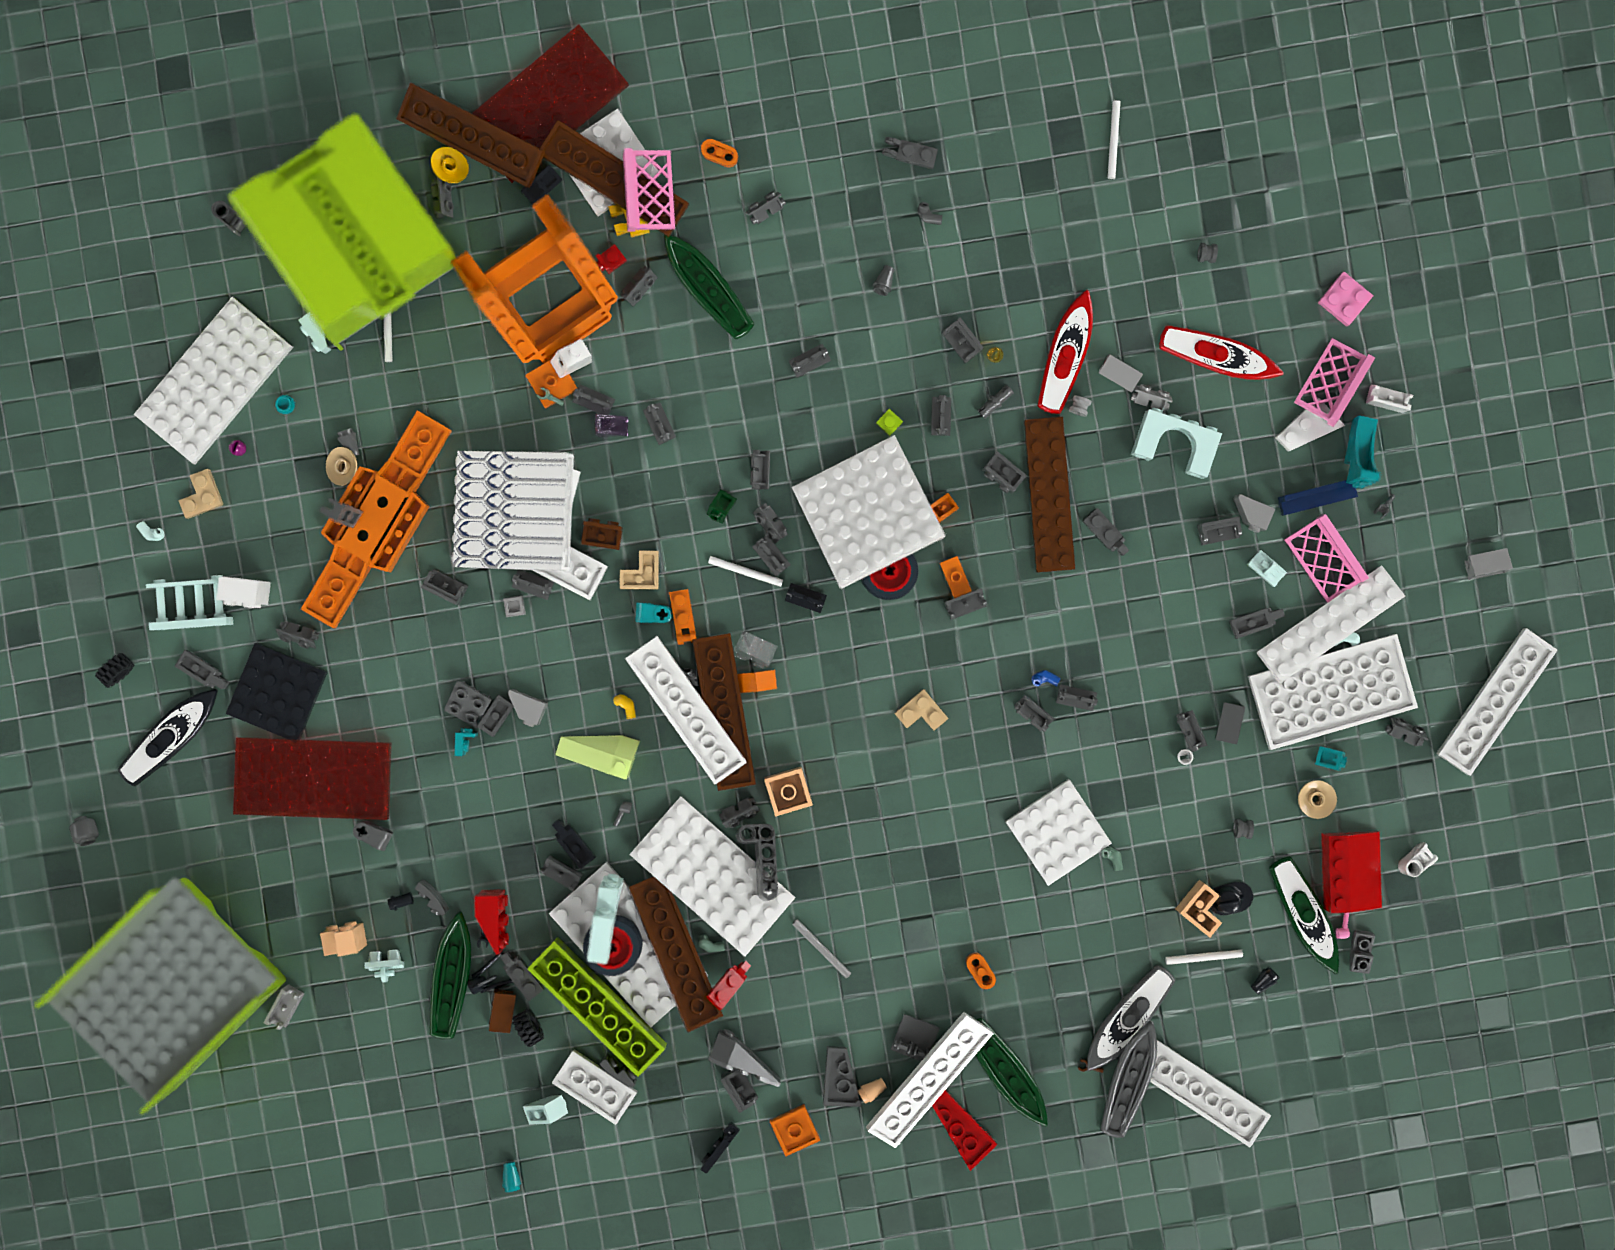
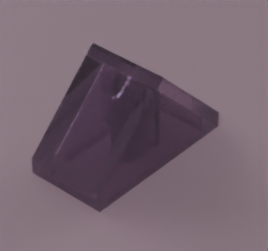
M595 414V434L598 437L628 436V417Z

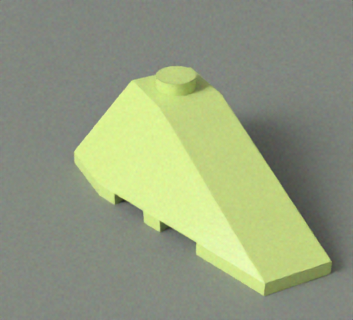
M623 735L561 736L555 755L601 772L627 779L630 775L640 741Z

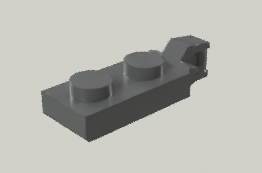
M1098 508L1082 521L1107 549H1110L1112 552L1116 550L1121 556H1124L1129 551L1123 544L1125 541L1123 535Z
M1264 608L1229 620L1235 639L1273 627L1276 624L1275 619L1284 617L1285 614L1283 609L1272 611L1271 608Z
M184 650L175 664L176 668L205 686L214 688L216 685L220 689H226L230 683L221 677L223 673L219 669L189 650Z
M509 951L501 955L500 958L505 964L503 966L505 972L528 1002L545 989L540 981L527 969L528 966L522 958L520 959L518 956L514 958Z

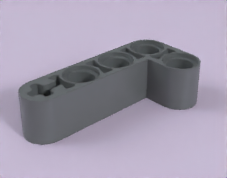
M769 824L744 825L737 830L736 839L741 844H755L758 897L763 901H770L778 894L775 830ZM761 829L768 831L769 837L767 839L761 836ZM742 830L749 831V839L742 837ZM763 848L769 850V858L763 857L761 853ZM764 867L770 869V877H765L763 875ZM770 880H771V883H769V884H767V883L763 884V882H767V881H770ZM767 887L768 890H771L772 892L769 895L767 893H764V890L767 889Z

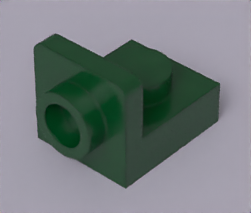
M720 489L710 504L707 515L713 521L723 524L737 498Z

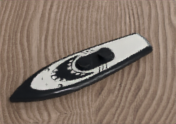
M217 689L191 696L164 715L119 766L118 772L121 777L130 785L137 786L185 747L199 732L209 717L215 704Z

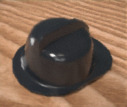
M1233 882L1217 886L1213 891L1219 897L1210 909L1218 915H1231L1242 912L1252 904L1253 892L1243 882Z

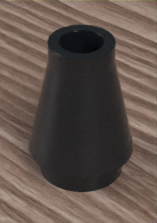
M1264 968L1251 985V988L1259 995L1261 992L1277 984V980L1280 977L1272 968Z

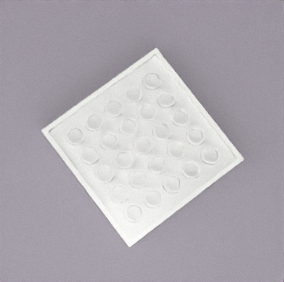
M895 435L792 487L841 589L946 537Z

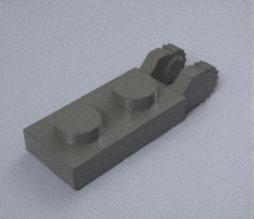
M886 137L885 143L899 147L898 152L887 148L883 149V155L895 158L897 161L933 169L938 149Z

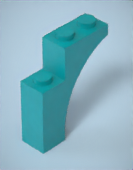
M1360 415L1352 419L1344 460L1345 464L1350 465L1346 483L1353 484L1352 487L1364 489L1366 486H1371L1373 483L1380 481L1381 473L1378 472L1374 460V443L1378 419Z

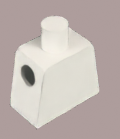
M582 339L558 350L551 360V364L559 378L592 363L591 354Z

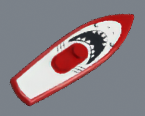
M1085 290L1069 306L1052 340L1037 404L1040 409L1048 413L1060 414L1085 359L1093 327V308L1089 290Z
M1170 325L1164 328L1160 336L1159 348L1220 374L1252 380L1270 379L1284 374L1268 356L1247 344L1230 338Z

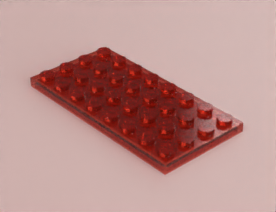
M578 24L472 114L540 148L558 120L571 129L577 130L625 90L629 83L580 24ZM506 176L512 184L514 180Z
M237 737L235 746L233 815L388 820L392 743Z

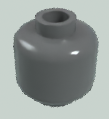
M86 816L77 817L69 826L73 842L80 846L94 843L99 836L96 822L92 818H87Z

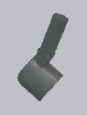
M1391 494L1384 504H1381L1374 510V514L1380 511L1382 513L1380 519L1384 518L1390 512L1389 506L1396 496Z
M626 801L622 803L618 816L613 823L614 826H618L624 813L630 814L632 803Z

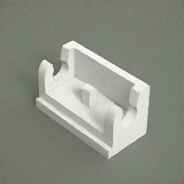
M1371 384L1366 404L1404 413L1410 411L1411 405L1408 402L1410 398H1413V395Z

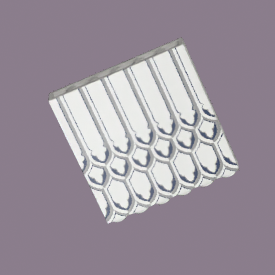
M458 451L455 459L457 475L455 476L456 494L454 496L455 514L453 516L455 529L452 536L454 543V552L452 553L453 567L569 571L574 455L547 452Z

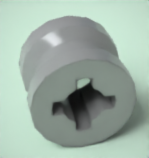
M1074 395L1072 399L1073 405L1069 407L1068 411L1086 417L1088 414L1087 408L1091 405L1092 401Z

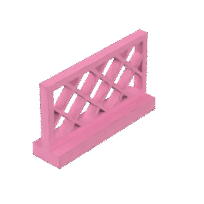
M624 148L623 166L627 232L675 229L670 150L632 151V148ZM636 156H644L649 162L641 168L636 163ZM658 156H666L667 163L663 168L654 162ZM650 164L659 170L653 178L645 171ZM661 173L668 179V183L664 187L655 181ZM641 174H644L650 180L644 188L637 182V178ZM652 183L660 189L655 197L646 191ZM662 192L669 198V202L665 207L656 200ZM642 193L651 199L645 207L638 202V197ZM653 202L661 209L656 216H653L647 210ZM644 212L652 219L649 224H640L639 217ZM665 212L670 217V224H662L657 218Z
M1332 338L1294 403L1327 420V424L1334 427L1375 357L1370 354L1365 356ZM1332 345L1340 349L1341 355L1332 357L1330 352ZM1354 356L1358 358V364L1349 366L1347 357ZM1343 358L1345 367L1336 369L1334 360ZM1330 362L1332 371L1323 373L1321 364ZM1347 371L1349 379L1340 382L1338 373ZM1334 374L1336 383L1327 385L1324 376ZM1320 377L1323 386L1313 388L1311 380ZM1338 387L1339 396L1331 398L1328 388ZM1324 390L1327 399L1317 401L1315 392ZM1311 393L1314 402L1306 403L1300 399L1304 394ZM1328 402L1330 407L1329 413L1326 414L1321 411L1319 404Z
M1321 514L1315 520L1284 539L1327 603L1347 589H1351L1369 578L1326 514ZM1317 524L1320 529L1319 538L1308 536L1310 528ZM1297 536L1303 537L1302 549L1295 548L1291 540ZM1308 538L1318 540L1316 551L1305 549ZM1321 541L1330 543V554L1319 552ZM1305 552L1315 553L1313 565L1304 562ZM1318 554L1329 556L1327 567L1316 565ZM1332 557L1340 558L1342 561L1340 570L1330 568ZM1315 567L1326 569L1324 580L1315 578ZM1329 570L1340 572L1337 583L1327 581ZM1343 573L1351 574L1354 579L1353 582L1348 585L1340 584ZM1326 583L1337 585L1335 593L1328 597L1325 593Z

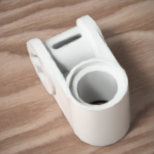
M1422 842L1416 845L1410 853L1399 861L1398 869L1402 874L1417 877L1429 866L1433 865L1438 860V857L1431 853L1427 848L1426 842ZM1412 863L1413 868L1411 871H1408V865Z

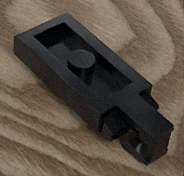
M560 819L552 824L558 832L555 834L558 843L580 870L596 858L595 854L569 824L565 826Z
M732 1122L725 1127L724 1138L719 1137L713 1145L714 1151L711 1154L707 1153L701 1160L703 1163L701 1171L705 1174L708 1173L740 1131V1128Z

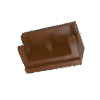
M494 988L489 1031L510 1033L516 994H513L514 991Z

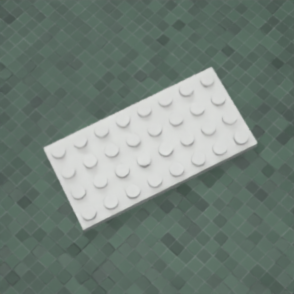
M231 297L134 415L191 463L196 464L292 350L293 346L237 299Z
M1397 634L1323 654L1280 684L1270 670L1248 676L1269 750L1418 708Z
M681 796L629 854L744 956L750 952L796 898L778 882L777 896L770 901L761 900L757 893L756 862ZM763 869V875L770 877V874ZM770 880V881H767V882H763V884H765V883L769 884V883H771V880ZM768 887L764 890V893L768 895L772 893L771 890H768Z
M608 862L603 864L549 913L582 952L584 937L592 925L593 915L596 911L599 886L605 875H618ZM623 880L616 915L628 918L638 927L642 936V952L636 964L629 971L621 975L605 977L651 1028L676 1005L628 891L629 886Z

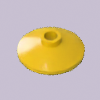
M441 147L431 156V168L441 180L447 183H459L467 177L469 165L461 152L451 147Z

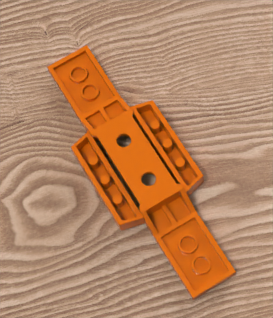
M417 410L390 458L379 471L359 466L339 503L360 509L363 513L353 528L337 523L330 518L328 519L321 534L334 545L330 560L301 607V610L336 629L371 568L392 572L430 507L416 491L452 430ZM380 497H386L388 500V504L384 508L378 506L377 501ZM409 497L406 503L404 504L403 508L401 509L399 515L397 516L396 520L394 521L393 525L391 526L386 537L384 538L383 542L381 543L376 554L374 555L373 559L371 560L370 556L372 555L373 551L378 545L380 539L382 538L383 534L388 528L390 522L392 521L393 517L398 511L403 500ZM361 530L368 532V539L365 541H360L358 538V533Z

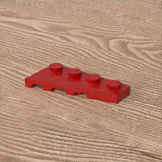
M946 1090L932 1105L970 1171L998 1145Z

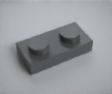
M499 694L477 727L494 737L513 710L512 702Z

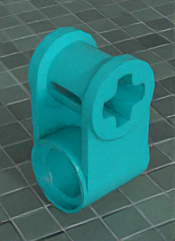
M636 603L635 622L665 623L673 617L672 609L669 606ZM663 609L665 613H668V616L664 617V619L659 615V612H662Z

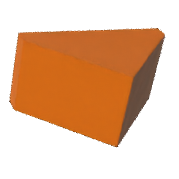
M949 493L930 505L939 523L959 509Z
M775 670L738 674L741 693L777 689Z

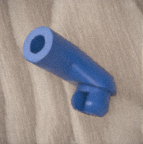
M1047 670L1035 673L1031 679L1034 686H1040V684L1045 682L1057 686L1061 678Z

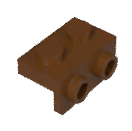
M588 518V522L583 521L581 545L620 550L623 527L619 526L618 522L607 521V524H601L600 520Z

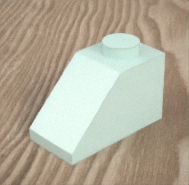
M562 1095L549 1096L523 1106L529 1124H551L568 1114L566 1101Z

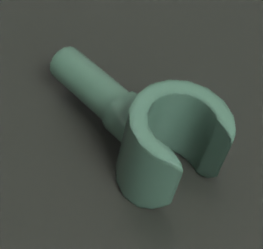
M540 388L546 392V395L544 397L537 395L539 399H548L563 406L564 401L551 395L548 389Z

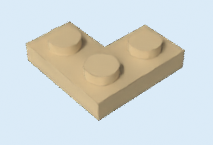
M210 469L190 475L196 494L178 500L186 519L224 505Z
M639 551V570H620V589H659V551Z
M924 689L894 713L906 728L922 716L933 731L949 719Z

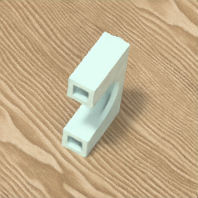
M1157 408L1145 411L1131 455L1147 461L1152 460L1162 434L1168 430H1177L1189 438L1192 446L1191 456L1185 473L1201 479L1207 478L1222 433L1217 432V429L1211 426L1201 427L1198 422L1188 420V422L1180 420L1181 417L1175 414H1170V416L1163 414V411Z

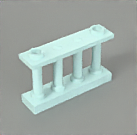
M223 575L211 576L210 580L166 583L165 579L153 580V584H146V588H156L158 613L156 622L149 623V630L233 625V617H226V614L223 612V600H216L219 576L223 577ZM213 584L214 618H207V615H204L202 585ZM183 586H194L196 616H194L193 620H188L187 616H185ZM175 587L177 609L175 621H168V618H166L164 588Z

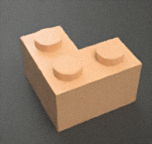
M1198 880L1175 910L1208 937H1211L1222 924L1221 921L1208 912V909L1217 900L1219 895L1205 883Z
M356 921L347 922L341 927H338L337 924L330 925L320 933L324 956L354 954L367 946L363 923L357 924Z

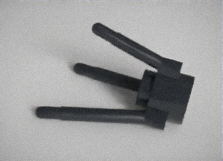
M503 951L499 955H495L478 972L472 974V979L467 982L472 994L484 993L487 990L513 983L510 979L488 986V983L496 979L497 975L487 979L483 975L480 976L504 953Z

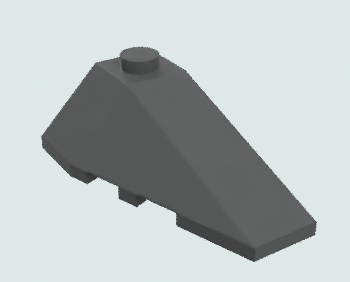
M719 1029L709 1052V1061L729 1070L735 1067L743 1075L748 1076L752 1073L760 1081L777 1087L780 1086L781 1078L739 1038L734 1036L735 1034L732 1031Z

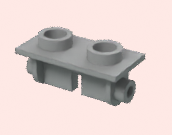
M1140 384V386L1136 385V393H1132L1131 400L1134 403L1146 407L1149 400H1151L1150 408H1157L1162 411H1168L1170 404L1167 402H1173L1172 397L1169 396L1170 393L1163 390L1156 392L1151 390V387Z

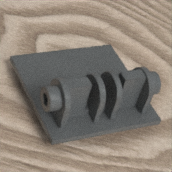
M457 680L444 710L469 725L478 728V724L482 720L488 706L493 702V699L490 698V695L487 696L484 693H480L481 690L476 691L475 687L472 688L465 681Z
M904 1014L890 1050L922 1061L931 1051L940 1027Z

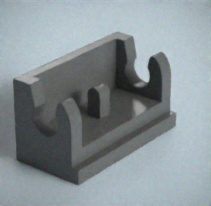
M961 318L957 319L942 333L965 364L984 348Z
M328 499L330 503L334 504L332 510L323 506L319 510L333 521L351 528L355 526L363 513L360 509L344 503L341 504L334 499Z
M1240 516L1197 525L1201 545L1236 539L1242 535Z
M433 569L429 571L421 588L455 605H459L468 586Z
M982 588L944 602L950 620L987 607Z
M1224 702L1215 740L1232 744L1238 743L1245 707Z
M551 855L546 859L544 866L540 870V873L562 884L571 891H574L583 876L581 872Z
M735 1067L721 1074V1082L739 1113L756 1103L758 1096L746 1075L741 1074Z

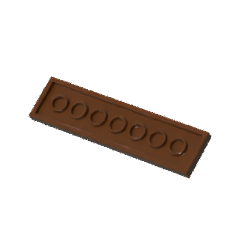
M414 83L409 84L396 118L531 188L530 186L545 154L544 150Z
M558 120L540 149L545 151L543 158L626 210L623 161ZM644 174L637 178V182L643 188L650 181ZM652 183L646 191L655 197L660 189ZM663 192L656 199L663 207L669 202V198ZM644 193L638 197V202L644 207L651 201ZM673 193L676 227L687 210L689 203ZM654 202L647 208L653 216H656L661 211ZM645 212L639 217V219L647 224L652 221ZM665 212L657 218L662 224H670V217ZM660 229L658 231L669 237L674 229Z
M1063 417L1024 420L1036 573L1074 570L1075 559Z
M731 633L693 639L702 699L747 761L743 766L717 783L718 791L756 785Z
M654 876L628 887L686 1031L690 1032L722 1017V1011L718 1010L706 998L712 987L673 893Z

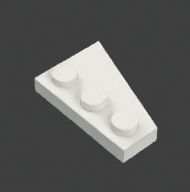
M1319 404L1320 410L1328 414L1330 409L1326 404ZM1305 409L1275 438L1287 451H1291L1345 425L1339 419L1335 426L1332 427L1327 424V420Z

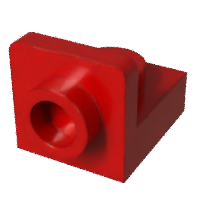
M615 244L601 255L599 253L595 255L598 260L595 262L602 272L606 270L608 274L627 261Z

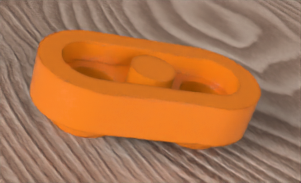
M707 139L701 145L702 155L709 161L727 168L735 166L738 162V153L731 146L714 139ZM709 148L714 149V152L711 154L707 151ZM730 155L732 159L727 161L725 157Z
M979 953L968 955L966 966L979 987L991 989L996 983V977L984 957ZM974 959L979 960V963L977 965L972 964V961ZM984 975L989 976L987 981L982 980Z

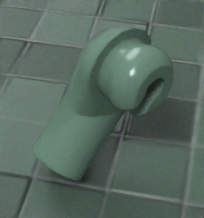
M1111 846L1102 849V856L1112 861L1114 871L1123 870L1121 853Z
M705 934L698 937L699 947L706 952L725 951L724 941L712 943Z

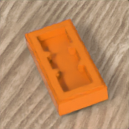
M958 556L939 563L953 598L972 591Z

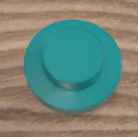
M281 395L277 398L275 407L282 414H290L295 409V401L288 395Z

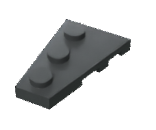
M827 1046L823 1091L824 1106L861 1107L846 1047Z

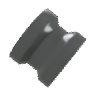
M1200 243L1198 262L1209 261V263H1215L1218 254L1217 244L1206 245L1205 243Z
M1235 819L1233 826L1234 837L1252 839L1254 833L1253 821Z

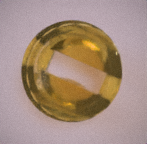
M998 347L990 348L987 352L988 360L992 363L1000 362L1003 359V351ZM995 351H997V353L994 355V357L991 358L992 354H993Z

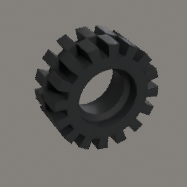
M119 653L117 656H113L112 659L107 660L108 662L104 663L95 673V677L106 688H110L115 683H119L121 679L123 680L135 665L124 653Z
M527 1008L513 1016L514 1028L527 1047H531L544 1039L543 1029L540 1027L541 1025L538 1023L537 1017L534 1016L533 1012L531 1013L530 1009L528 1010Z

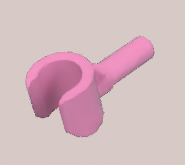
M1344 913L1342 928H1336V938L1346 939L1349 937L1350 932L1347 928L1349 913Z

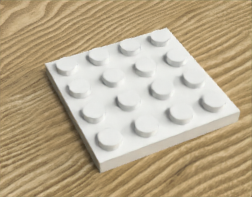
M618 108L580 133L622 161L624 148H632V151L645 150ZM636 156V163L641 168L649 162L644 156ZM652 164L645 169L652 178L659 172ZM571 176L597 217L609 210L608 206L616 205Z
M1069 779L1005 821L1048 886L1112 844Z

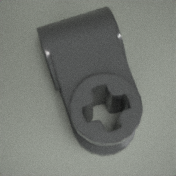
M223 201L213 203L211 207L212 214L240 237L242 230L247 224L239 213ZM226 208V213L220 216V210Z
M367 820L356 824L353 829V834L357 839L381 851H385L393 835V832ZM363 826L366 827L365 831L367 832L365 834H362V829H360Z

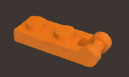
M689 589L669 592L678 645L688 641L693 643L692 640L697 639ZM689 628L690 633L683 635L682 629Z

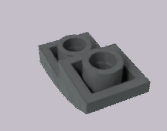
M424 879L421 880L415 887L419 891L418 894L423 898L431 899L427 906L431 908L430 911L432 913L444 916L449 910L445 900L432 885Z
M1354 930L1350 951L1349 970L1351 972L1370 974L1374 957L1371 954L1375 938L1373 932Z
M608 1054L601 1059L600 1065L613 1078L627 1086H635L637 1076L626 1065L619 1069L617 1060L614 1057L611 1058Z

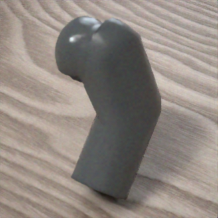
M921 202L917 211L923 222L941 225L942 215L932 214L929 204Z

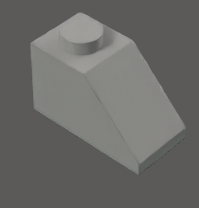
M1235 495L1234 502L1243 524L1249 526L1248 529L1256 533L1267 530L1275 509L1244 495Z
M510 689L508 695L518 718L524 720L523 724L531 727L539 725L548 703Z

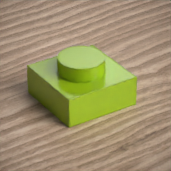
M890 409L876 422L889 436L903 423Z

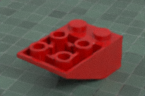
M505 889L481 890L475 896V917L495 954L499 955L509 943V934L506 933L509 916L505 914V906H508V895H505Z

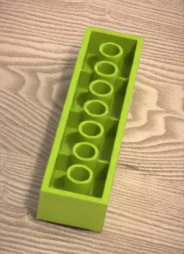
M559 937L527 968L637 1077L665 1050L667 1043Z

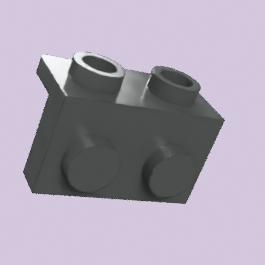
M998 451L982 469L985 472L984 476L992 482L993 480L1000 484L998 487L1007 494L1008 492L1014 493L1027 476Z

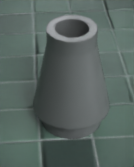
M888 265L883 267V270L873 284V291L875 293L887 296L891 292L893 273L895 271L893 267Z
M352 428L337 433L339 437L337 439L342 447L350 449L355 456L360 454L356 432H353Z

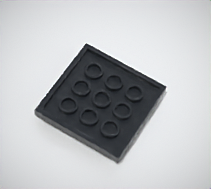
M254 643L226 714L298 743L328 672L262 644Z

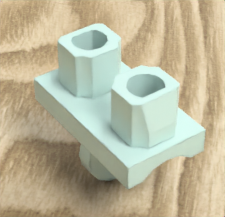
M1259 550L1247 564L1272 587H1275L1287 573L1262 550Z
M389 950L386 961H382V952H370L368 962H365V969H369V971L380 970L379 972H374V977H381L382 982H388L389 976H395V971H388V969L404 968V962L401 961L399 950Z

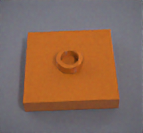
M551 360L525 375L535 393L542 397L546 395V392L540 388L548 389L551 395L560 400L573 393L577 388L570 374L559 378L551 364ZM540 399L545 409L555 404V402L548 399Z
M805 1104L770 1120V1124L785 1156L820 1141L818 1132Z

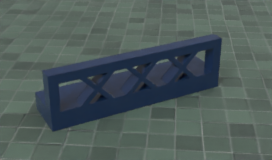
M1347 480L1277 498L1281 514L1284 516L1358 497L1356 488L1352 487L1353 484L1346 483Z

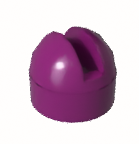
M234 440L229 444V451L233 455L242 456L246 452V445L242 441Z

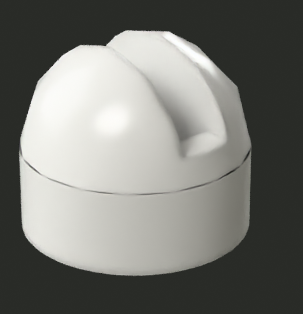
M1187 749L1181 750L1177 756L1178 761L1183 765L1190 764L1193 761L1192 752ZM1190 754V758L1181 760L1180 756Z

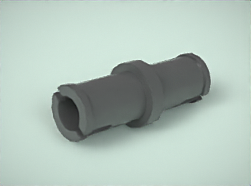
M1006 384L994 396L991 395L990 399L977 411L986 419L996 408L1002 407L1001 404L1013 395L1014 392Z

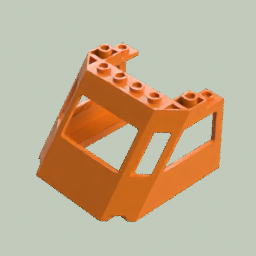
M548 195L532 205L547 229L493 267L483 272L467 251L451 261L473 299L523 363H529L536 359L541 360L544 364L551 360L558 350L589 336L611 320L612 315L609 311L611 305L618 298L575 231ZM561 261L565 262L581 285L582 290L531 326H527L509 298Z

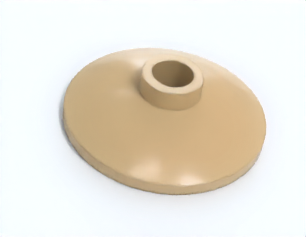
M337 447L327 457L326 472L334 484L340 486L349 484L357 471V460L350 449Z
M1310 781L1299 792V807L1305 815L1311 818H1325L1336 807V792L1331 785L1324 781ZM1317 795L1318 800L1313 802V796Z

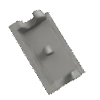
M1108 354L1099 369V374L1130 392L1134 390L1143 375Z
M1507 548L1471 555L1465 561L1468 580L1506 573L1513 569Z
M289 984L282 988L263 1023L266 1025L275 1024L277 1025V1030L283 1027L286 1028L305 993Z

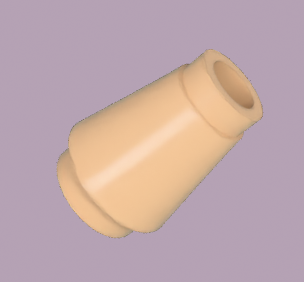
M882 1078L860 1086L861 1088L857 1091L866 1104L868 1102L871 1103L887 1086Z

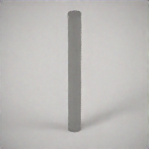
M798 919L793 922L792 925L845 978L851 975V972Z

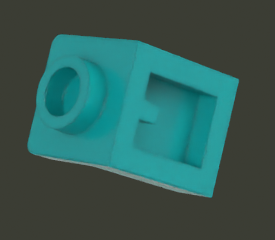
M461 728V732H456L454 756L466 755V752L469 751V740H466V737H477L478 732H473L471 728Z
M1320 746L1315 765L1341 771V768L1346 766L1347 757L1345 752Z

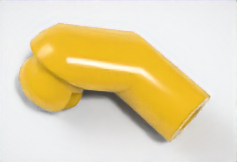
M623 694L615 696L613 702L616 706L619 705L625 709L626 718H636L633 700Z

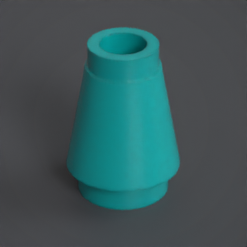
M515 1162L504 1163L502 1188L505 1189V1192L520 1190V1184L522 1183Z

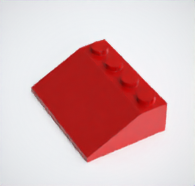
M1380 832L1321 833L1324 910L1330 913H1352L1382 908Z

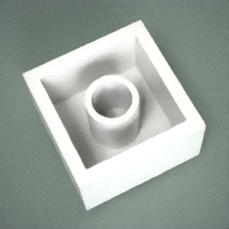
M219 576L216 600H223L224 605L261 608V605H268L271 582Z

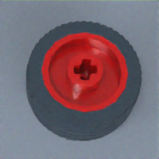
M912 553L862 578L864 587L873 596L883 600H894L905 596L912 590L918 578L916 558ZM886 568L892 569L891 575L885 573Z
M616 915L611 942L615 946H611L607 964L587 961L588 965L601 975L617 976L626 973L636 964L642 952V936L634 922L620 915ZM592 925L587 931L583 941V953L586 961L588 958Z

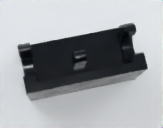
M548 165L534 178L530 186L531 188L525 186L521 193L533 205L545 197L563 179Z

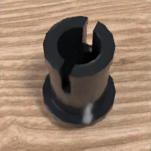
M411 892L397 897L391 896V899H388L389 909L397 911L400 907L414 904Z

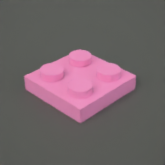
M1342 272L1317 303L1345 326H1349L1373 295L1347 273Z

